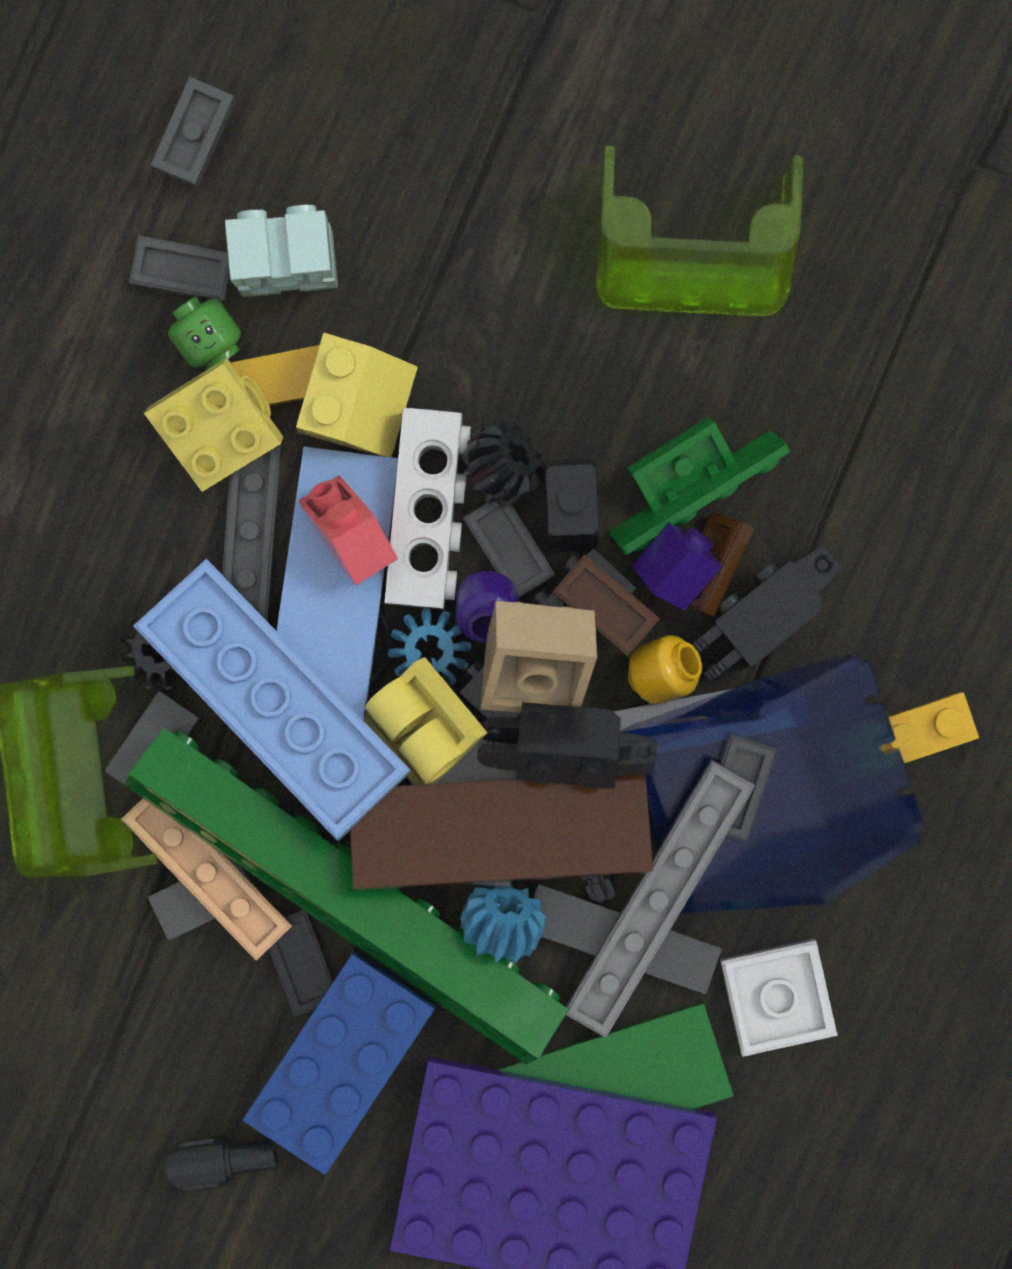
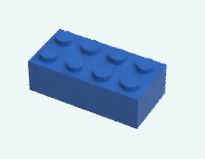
M356 947L249 1108L243 1121L326 1175L434 1011L436 1002Z

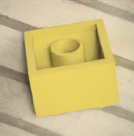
M323 332L296 425L298 433L375 456L392 458L402 423L403 407L406 408L418 367L371 346Z

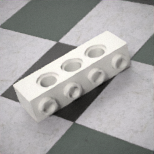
M403 407L390 545L398 560L388 565L384 602L388 605L445 610V599L455 600L457 571H449L448 568L450 551L459 552L462 523L453 522L455 503L464 504L466 475L457 473L459 455L467 449V441L471 435V426H462V413ZM432 449L440 450L447 456L445 469L434 475L427 474L420 468L422 455ZM423 498H436L443 505L442 515L437 521L423 523L416 518V505ZM421 545H429L438 553L436 566L427 572L417 571L411 565V554Z

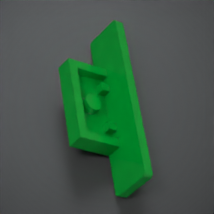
M707 417L627 468L648 507L610 530L609 535L625 555L632 551H641L649 547L669 522L675 526L689 522L702 507L714 500L724 499L732 495L738 489L739 484L753 475L762 474L773 469L790 450L786 442L772 431H768L732 454L716 423L710 417Z

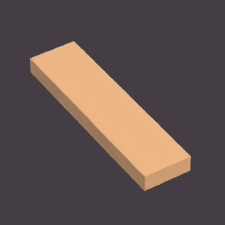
M142 799L122 818L123 822L256 961L293 926L228 857L146 800Z

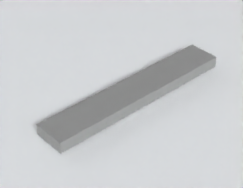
M710 760L652 859L653 871L651 873H644L565 1006L569 1009L566 1013L567 1016L605 1038L607 1037L753 791L754 783L714 760Z

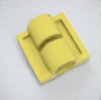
M227 358L153 403L144 413L202 492L277 447L284 438L270 419V406L260 387L248 375L239 376Z
M425 657L415 661L399 678L393 680L377 692L364 707L367 711L364 722L410 769L411 772L406 777L412 785L436 784L487 734L482 725Z

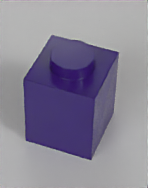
M670 522L632 566L654 595L684 611L722 568L710 552L713 544L707 537L692 527L686 532Z

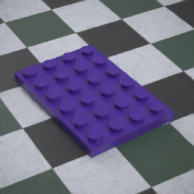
M428 1057L390 1251L480 1269H685L717 1117L714 1112L690 1109Z

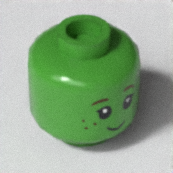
M194 296L172 312L177 321L170 326L168 336L190 367L200 368L204 366L208 370L225 358L229 359L240 350L236 345L241 337L240 328L218 299H209L201 303Z

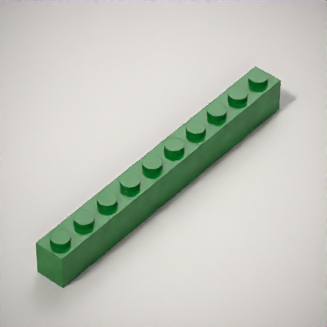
M163 727L128 774L125 787L527 1065L539 1059L569 1010L558 1002L560 997L554 990L542 983L536 982L533 985L518 974L520 972L519 967L506 957H502L495 963L493 956L488 953L477 955L476 945L464 942V930L461 927L451 928L438 919L440 913L432 905L421 899L411 900L398 891L399 888L353 890L352 854L350 848L340 843L332 845L318 835L320 830L310 820L300 815H296L293 818L278 807L280 803L271 793L260 787H256L253 790L238 779L239 773L231 765L220 759H215L214 762L198 751V744L188 735L180 731H175L173 734Z

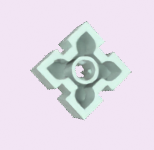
M296 205L286 209L287 214H285V217L267 219V212L265 210H246L237 213V219L225 220L230 278L235 287H238L242 297L281 294V291L299 290L302 292L338 288L333 231L330 223H328L325 210L316 211V206Z

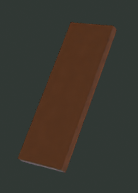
M646 775L616 776L615 788H586L581 785L552 782L537 784L529 780L518 779L396 786L350 829L353 890L651 873L653 871Z

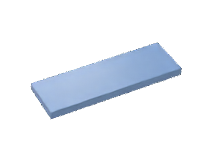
M303 447L277 632L338 696L365 721L366 710L364 707L368 700L386 567L360 584L355 585L339 565L298 501L310 494V491L319 483L331 481L340 475L374 514L389 541L398 458Z
M207 559L134 625L135 629L337 841L411 772L396 754Z

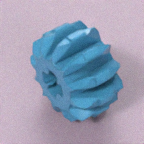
M429 608L422 609L423 626L418 627L411 615H406L403 620L412 631L408 636L395 629L391 633L394 639L406 642L405 649L393 648L388 651L391 658L406 656L407 661L395 669L397 676H401L415 661L422 658L423 653L417 649L419 641L423 638L424 641L428 642V636H435L439 638L437 647L443 650V656L439 661L431 658V665L438 673H442L450 685L456 682L455 675L447 667L452 663L459 669L466 670L469 665L468 662L454 657L455 651L471 650V643L466 641L453 642L452 638L462 633L458 625H455L448 632L444 630L450 619V613L446 611L440 614L436 626L432 625V614Z
M511 882L509 888L475 887L473 893L469 895L467 904L464 905L460 916V927L464 930V942L476 945L477 955L484 953L493 955L495 963L502 957H506L516 964L522 955L531 956L542 937L546 918L541 913L542 901L529 898L528 888L517 890L512 887Z

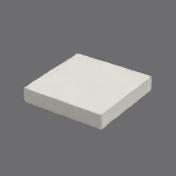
M814 938L720 959L742 1057L837 1036L818 946Z

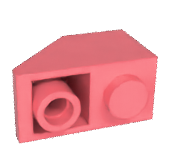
M340 475L331 481L319 483L310 491V494L298 501L339 565L355 585L360 584L398 560L374 514Z

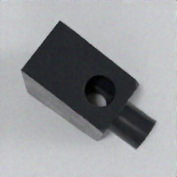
M592 459L544 461L548 553L577 552L578 550L591 551L592 549L596 551L598 512L594 461Z

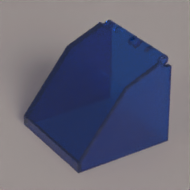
M851 654L780 672L633 724L621 730L622 732L657 739L654 774L646 775L649 824L658 849L710 760L712 759L719 763L728 732L777 748L747 842L725 836L680 914L826 904L921 842L917 831L924 829L925 823L915 794L898 796L896 789L912 786L900 749L883 750L881 746L896 740L883 701L867 704L865 698L881 693L870 660L860 661L859 656L851 657Z

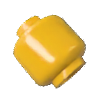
M666 635L634 649L629 659V684L642 699L650 704L662 705L692 693L698 684L702 673L701 658L698 651L690 643L678 636Z

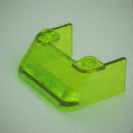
M605 146L601 173L596 290L600 299L606 305L616 309L769 316L778 312L789 297L799 241L804 156L794 155L784 172L782 204L767 205L754 215L750 223L749 242L651 237V215L646 205L633 197L613 196L615 146Z
M133 666L61 673L0 685V750L12 850L16 867L24 877L91 876L157 864L156 854L131 855L133 848L131 830L128 826L124 825L120 818L107 817L95 721L106 719L114 707L116 695L110 680L135 676Z

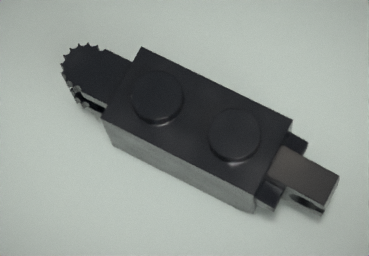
M825 546L819 547L794 563L790 560L779 566L773 560L752 577L753 581L757 584L743 597L736 590L719 604L716 611L719 616L711 622L712 627L691 643L700 655L710 647V643L721 636L732 649L722 658H717L708 666L704 674L710 682L739 659L746 668H752L821 612L822 597L819 593L842 568Z
M522 702L521 719L490 717V719L482 721L481 725L487 732L483 738L488 740V742L479 746L477 759L481 765L486 767L515 770L516 779L529 780L537 784L552 782L581 785L586 788H615L616 776L654 774L657 739L620 731L621 718L609 709Z

